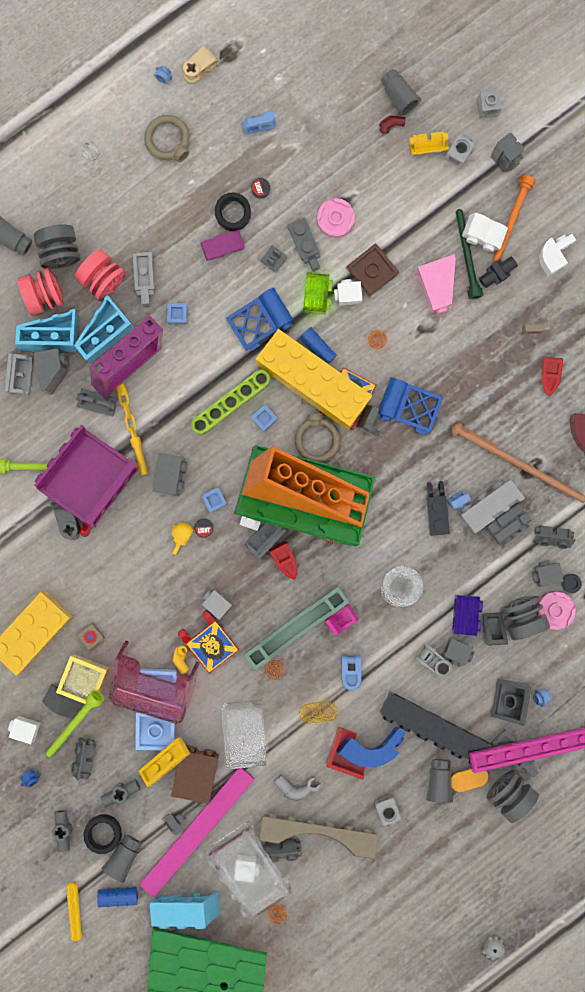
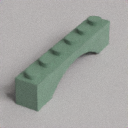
M336 586L246 651L244 657L256 671L292 642L350 602L340 588Z

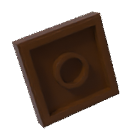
M376 243L346 266V269L357 282L361 281V287L369 297L400 273Z

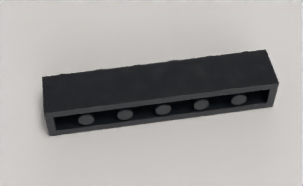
M391 691L380 710L384 720L393 723V721L399 723L401 729L410 732V730L416 732V736L424 741H427V739L434 741V746L442 750L445 748L451 750V754L459 759L463 756L469 760V764H471L470 752L495 747L492 743Z

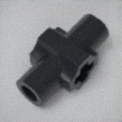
M512 256L503 262L498 260L486 269L487 273L482 275L479 280L484 288L489 287L494 282L498 285L510 277L511 274L509 272L517 268L518 265Z

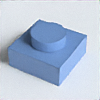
M168 303L167 323L187 324V304Z
M265 404L251 417L263 431H266L278 419Z
M219 487L202 495L210 513L227 505Z
M463 490L448 498L447 501L453 509H461L467 505V502L471 501V498Z

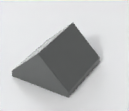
M497 679L491 717L525 726L532 687L526 683Z

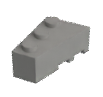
M511 479L503 482L499 480L491 486L493 490L489 493L483 492L476 498L478 500L473 505L469 503L461 509L462 513L459 516L472 533H477L494 521L500 514L508 511L516 502L525 499Z

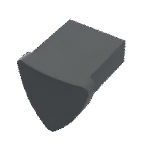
M367 405L356 426L377 436L379 431L372 427L379 412V408Z

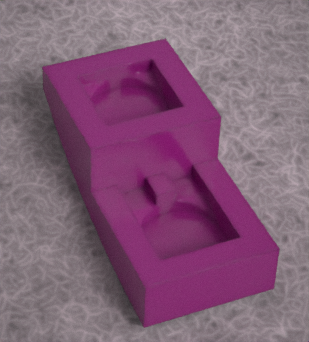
M239 230L228 232L200 243L206 261L221 258L226 254L241 251L245 248Z

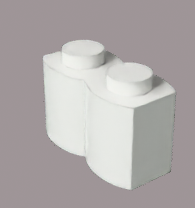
M473 213L469 215L462 236L467 239L468 243L474 245L478 243L483 246V250L493 252L501 249L508 228L482 214Z

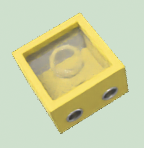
M73 654L69 658L56 693L86 704L87 696L92 690L101 692L110 668Z

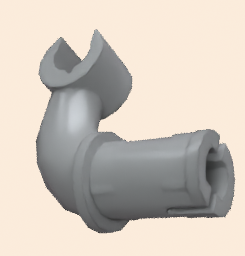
M282 774L274 780L276 786L283 792L284 798L287 797L290 800L298 801L304 799L312 791H317L320 788V783L316 786H311V782L315 777H310L307 780V785L300 789L292 786Z

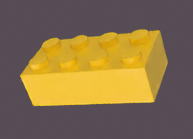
M46 591L40 592L0 636V661L16 676L21 674L73 616Z

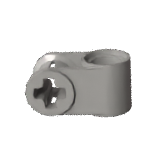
M427 643L421 654L415 657L419 663L439 677H448L452 672L451 664ZM439 664H447L448 669L445 673L438 672Z

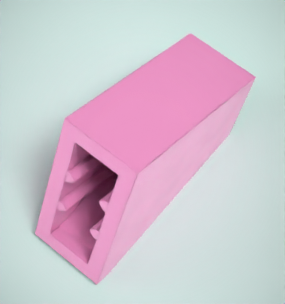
M455 254L417 268V274L431 313L437 312V314L447 312L452 304Z

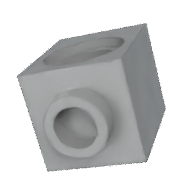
M500 90L480 92L477 99L479 118L496 117L499 115L502 109Z
M458 134L445 160L461 169L473 150L475 143L468 136ZM463 147L465 153H459L456 148Z
M216 589L213 592L209 590L202 598L204 600L202 605L219 620L232 606V603Z
M392 794L374 800L383 827L386 825L392 827L402 820ZM386 808L393 809V813L389 816L384 815L383 811Z

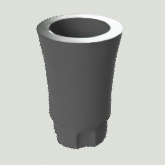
M396 70L388 71L381 78V82L385 86V90L392 99L400 116L406 115L421 102V98Z
M0 216V244L24 256L32 245V239L25 236L23 232L16 229Z
M432 759L426 800L451 803L453 802L451 761Z
M126 835L109 860L101 868L102 871L111 878L124 883L142 843L134 837Z

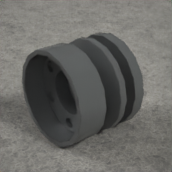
M52 225L39 229L34 233L36 247L43 249L38 253L42 268H63L80 261L78 246L72 244L76 241L72 225Z
M539 595L515 599L500 609L502 614L511 613L504 617V621L514 620L515 622L507 628L512 640L524 639L539 634L551 627L546 614H536V612L543 608L542 604L533 605L540 601Z
M514 769L501 776L490 788L486 796L487 800L493 803L495 808L502 807L501 814L510 823H515L523 818L533 808L539 798V794L529 784L523 785L525 780L521 776L519 777V774Z

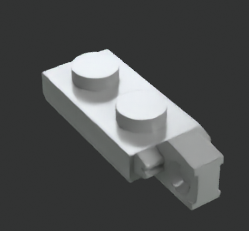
M133 253L136 295L141 296V304L143 306H150V296L154 295L155 291L153 253Z

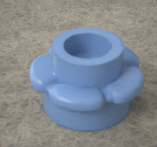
M166 66L156 67L154 76L158 81L167 84L169 80H172L169 68Z
M546 689L535 690L533 699L537 705L545 707L546 704L550 703V696Z

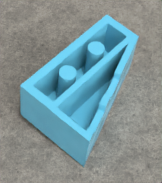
M106 295L102 305L96 310L93 319L86 326L74 346L84 359L91 364L131 332L134 327L110 297Z
M76 309L60 315L55 314L43 320L38 319L16 326L15 345L20 352H40L58 348L62 352L77 353L74 345L78 340L79 315Z
M212 891L210 896H200V893H194V897H182V894L156 897L150 902L151 926H159L160 929H166L171 926H177V929L195 927V929L206 928L210 922L220 915L218 891Z

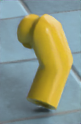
M177 646L172 661L183 675L190 670L184 662L188 650L185 646Z

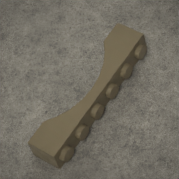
M267 813V817H262L259 841L278 844L296 835L319 834L339 842L353 856L375 859L378 835L373 834L374 831L369 829H362V832L354 831L355 827L343 826V829L335 828L336 824L324 823V826L316 825V821L305 820V823L297 822V818L286 816V820L278 819V815Z

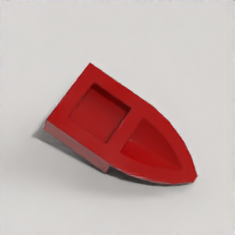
M543 357L541 376L543 389L547 396H551L560 384L563 358Z
M285 541L269 549L279 570L288 578L295 580L297 576V563L287 542Z

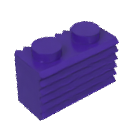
M455 594L453 634L477 636V632L481 631L482 622L478 618L479 612L483 610V601H480V597Z

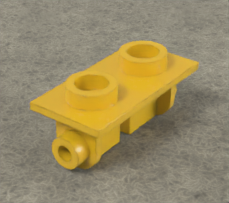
M448 132L430 133V139H427V133L409 137L408 144L411 155L449 150L447 142Z

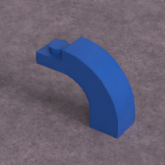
M395 727L387 738L375 748H364L353 738L347 737L336 752L347 761L358 766L378 767L390 762L399 754L394 747H398L402 743L405 732L401 728Z

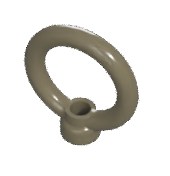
M162 115L150 122L146 128L144 138L148 151L159 159L169 160L175 158L178 162L185 160L190 153L187 149L189 130L186 124L180 118L173 115ZM163 123L175 124L179 127L182 134L180 144L174 146L172 151L169 152L158 150L152 142L154 130Z
M323 413L307 414L308 420L299 426L295 434L296 449L303 458L321 463L326 462L335 456L340 447L339 431L331 421L323 418ZM321 425L331 432L333 443L327 453L318 456L312 455L303 446V434L309 427Z

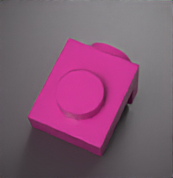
M348 603L325 621L329 630L337 636L343 630L356 623L359 617Z

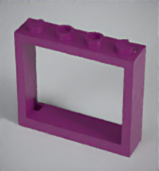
M150 315L90 366L91 385L104 399L161 350L163 329ZM98 364L103 367L100 372L95 369Z

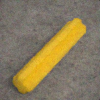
M70 882L66 886L70 935L72 941H79L82 938L78 884L77 882Z

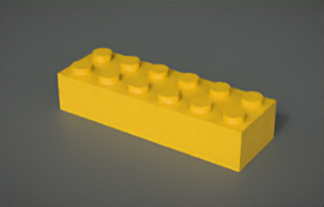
M279 329L256 358V366L268 372L270 376L323 412L347 431L350 430L372 399L370 393Z

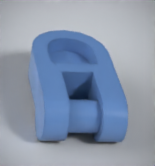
M266 111L264 116L247 117L242 122L243 132L246 134L270 130L276 126L275 114L272 111Z
M341 655L342 683L346 689L356 690L361 685V655H355V657ZM348 665H355V670H348Z

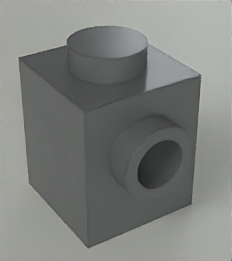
M549 560L539 562V566L533 567L532 578L534 583H537V586L542 587L564 582L560 563L550 564Z
M449 637L442 655L450 658L449 662L456 666H460V664L466 666L467 662H471L474 652L472 651L473 647Z

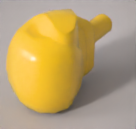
M185 522L173 525L171 534L176 545L172 554L177 555L180 546H185L193 533L191 525Z

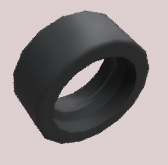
M236 192L222 195L215 205V217L218 224L228 231L243 229L251 218V208L248 200ZM236 201L243 206L244 215L240 221L230 223L223 218L222 208L227 202Z
M107 814L95 816L85 827L83 833L84 842L92 852L107 854L118 845L122 836L121 826L113 816ZM99 823L109 824L114 831L113 840L107 845H99L92 839V829Z

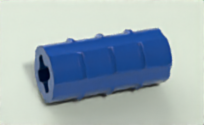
M312 327L300 336L299 339L305 346L327 364L337 356Z
M137 887L99 889L97 892L98 907H128L130 905H137L138 889Z

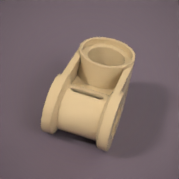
M206 46L201 47L183 64L184 79L188 83L198 82L218 64V59Z

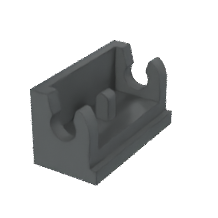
M265 522L245 546L260 559L286 531L282 527Z

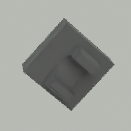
M272 245L261 259V262L277 273L287 259V256Z
M180 812L174 817L171 814H167L162 818L174 835L182 831L179 824L186 819Z

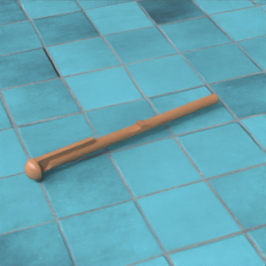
M457 423L452 427L451 432L454 437L458 434L582 503L585 502V495L539 471L533 465L527 464L499 449L498 445L463 427V424Z

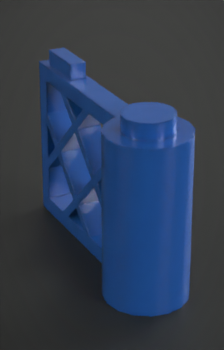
M274 287L263 292L258 298L226 317L246 351L249 349L251 352L261 346L259 342L274 334L278 329L286 331L291 328L294 321ZM256 304L261 309L259 318L249 315L250 308ZM238 315L245 317L243 328L235 326L232 319ZM248 318L258 320L256 331L246 329ZM261 321L268 322L272 329L266 333L259 332ZM245 331L255 333L254 340L249 344H246L243 339Z
M390 377L378 415H380L381 420L390 422L391 419L414 427V432L426 435V433H431L443 397L410 385L400 379ZM410 390L417 392L420 400L411 403L408 398ZM429 397L437 400L435 407L428 410L424 401ZM422 402L426 412L416 415L412 405ZM409 407L413 418L409 420L400 418L402 411ZM427 414L430 420L428 427L422 426L418 418Z

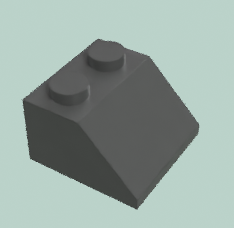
M58 348L34 352L40 388L42 392L48 395H53L67 375V367H70L68 356H65Z

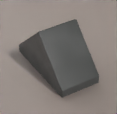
M502 613L483 614L484 643L488 646L508 645Z
M51 684L42 702L55 714L74 719L83 708L84 703L56 693L58 687Z

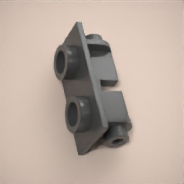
M81 388L80 393L77 394L76 400L78 402L76 407L114 416L118 398L107 396L104 399L97 392Z
M542 525L535 527L534 533L537 535L533 543H538L541 546L553 545L561 549L571 548L576 539H573L574 532L570 529L556 528V534H553V527Z
M79 737V742L75 745L76 760L72 763L71 772L77 780L80 779V776L81 779H88L91 776L93 762L86 761V759L94 758L96 747L94 740L88 739L86 743Z
M296 839L283 841V848L281 849L279 843L265 842V845H262V853H266V855H262L263 860H267L268 863L278 862L281 858H286L287 861L298 860V857L302 856L301 851H297V849H301L300 841H296Z

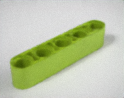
M265 370L256 371L194 418L191 424L193 431L198 435L207 434L266 389L270 384L268 372ZM259 375L266 376V383L258 384L256 381ZM245 386L252 389L251 394L248 396L241 394V390ZM229 398H234L237 402L232 408L226 406V401ZM215 409L221 411V416L218 419L211 418V412ZM199 421L206 423V427L202 431L196 429V424Z

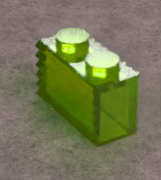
M307 272L303 313L326 315V310H330L331 299H327L328 291L332 292L333 280H329L330 274Z

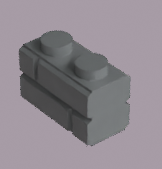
M508 133L497 142L490 156L495 163H498V167L503 172H506L508 169L512 171L523 159L522 153L525 148L520 142H516L517 138L512 133Z
M516 502L508 511L500 514L485 527L498 544L502 542L507 544L514 538L512 536L517 531L521 533L529 527L528 523L531 522V519L524 512L520 504Z

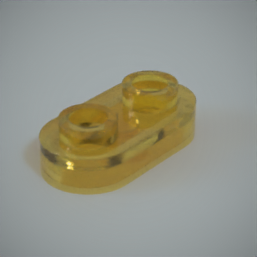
M330 701L306 703L300 708L299 715L301 720L308 724L330 722L337 717L338 709ZM331 708L332 711L330 714H326L324 710ZM306 710H312V715L307 716L305 714Z

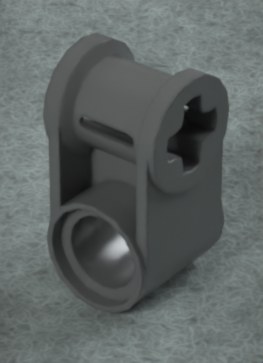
M61 506L54 507L61 535L69 540L78 539L81 529L78 518ZM70 527L74 528L75 530L72 531V535L67 533V531L70 530Z

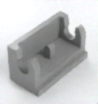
M8 353L5 392L30 396L33 357Z

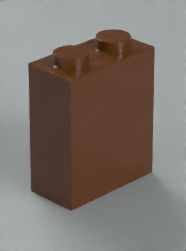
M186 745L190 754L177 765L171 797L209 804L219 754H216L214 750L205 749L204 751H199L195 746Z

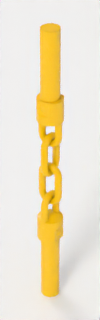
M122 383L116 388L119 402L125 411V424L132 437L130 443L132 448H134L141 476L148 474L141 448V439L136 435L135 430L137 426L135 418L130 413L128 406L130 401L126 385ZM121 396H125L127 402H122ZM132 418L134 427H129L127 419Z

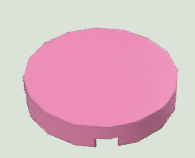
M334 198L328 200L318 210V226L328 236H344L350 232L354 225V211L351 205L343 199Z
M549 592L542 596L537 605H543V608L537 612V615L546 614L551 626L549 629L560 630L565 628L575 618V605L572 599L562 592Z

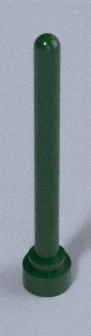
M457 209L456 218L470 284L467 291L468 298L477 299L484 296L483 289L477 284L470 244L462 236L466 226L463 210Z

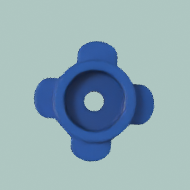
M33 769L26 772L21 777V786L32 787L38 782L41 774H36Z

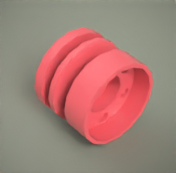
M98 249L88 256L80 265L74 277L84 288L91 286L89 292L95 295V298L99 301H103L106 295L110 296L115 292L126 276V271L123 268H119L117 263L110 265L112 259L102 249Z
M49 267L44 269L46 278H44L39 270L37 271V281L30 274L17 279L22 298L31 316L44 313V303H47L51 310L55 309L53 300L58 307L64 306L60 284Z

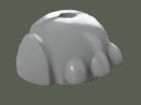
M492 936L488 937L482 953L486 954V958L495 960L504 955L505 947L502 939H498L497 936L494 938Z

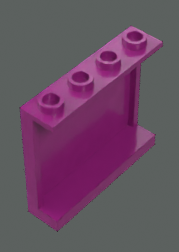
M81 424L79 428L73 430L70 440L60 447L56 458H52L48 462L45 472L37 476L34 486L42 494L93 529L137 472L139 466L135 461L127 459L91 434Z

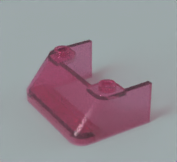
M125 640L114 662L109 695L110 701L114 705L175 724L181 723L184 720L195 688L200 663H195L190 675H179L176 683L140 673L139 662L127 656L129 641Z

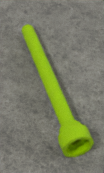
M0 458V474H6L11 470L45 471L48 463L11 462L6 458Z
M92 690L88 694L84 707L46 751L47 757H52L92 708L101 705L104 701V696L101 692Z

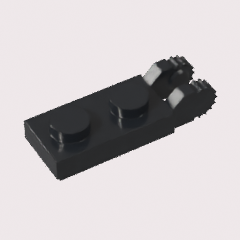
M427 482L428 498H426L430 536L450 534L444 482H438L439 497H433V485L431 482Z

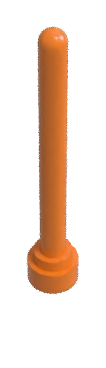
M523 174L520 178V191L506 224L508 229L501 249L496 250L493 257L494 263L501 260L527 191L534 187L536 179L532 176Z

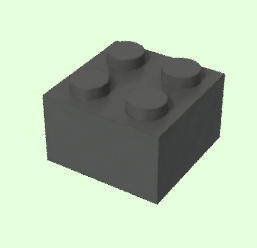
M158 453L152 492L179 496L180 492L183 493L185 482L182 481V476L186 474L188 466L185 458Z

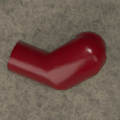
M392 115L386 117L380 122L379 131L382 134H388L392 126L404 127L406 117Z

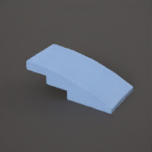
M139 668L135 750L162 751L175 740L177 669Z

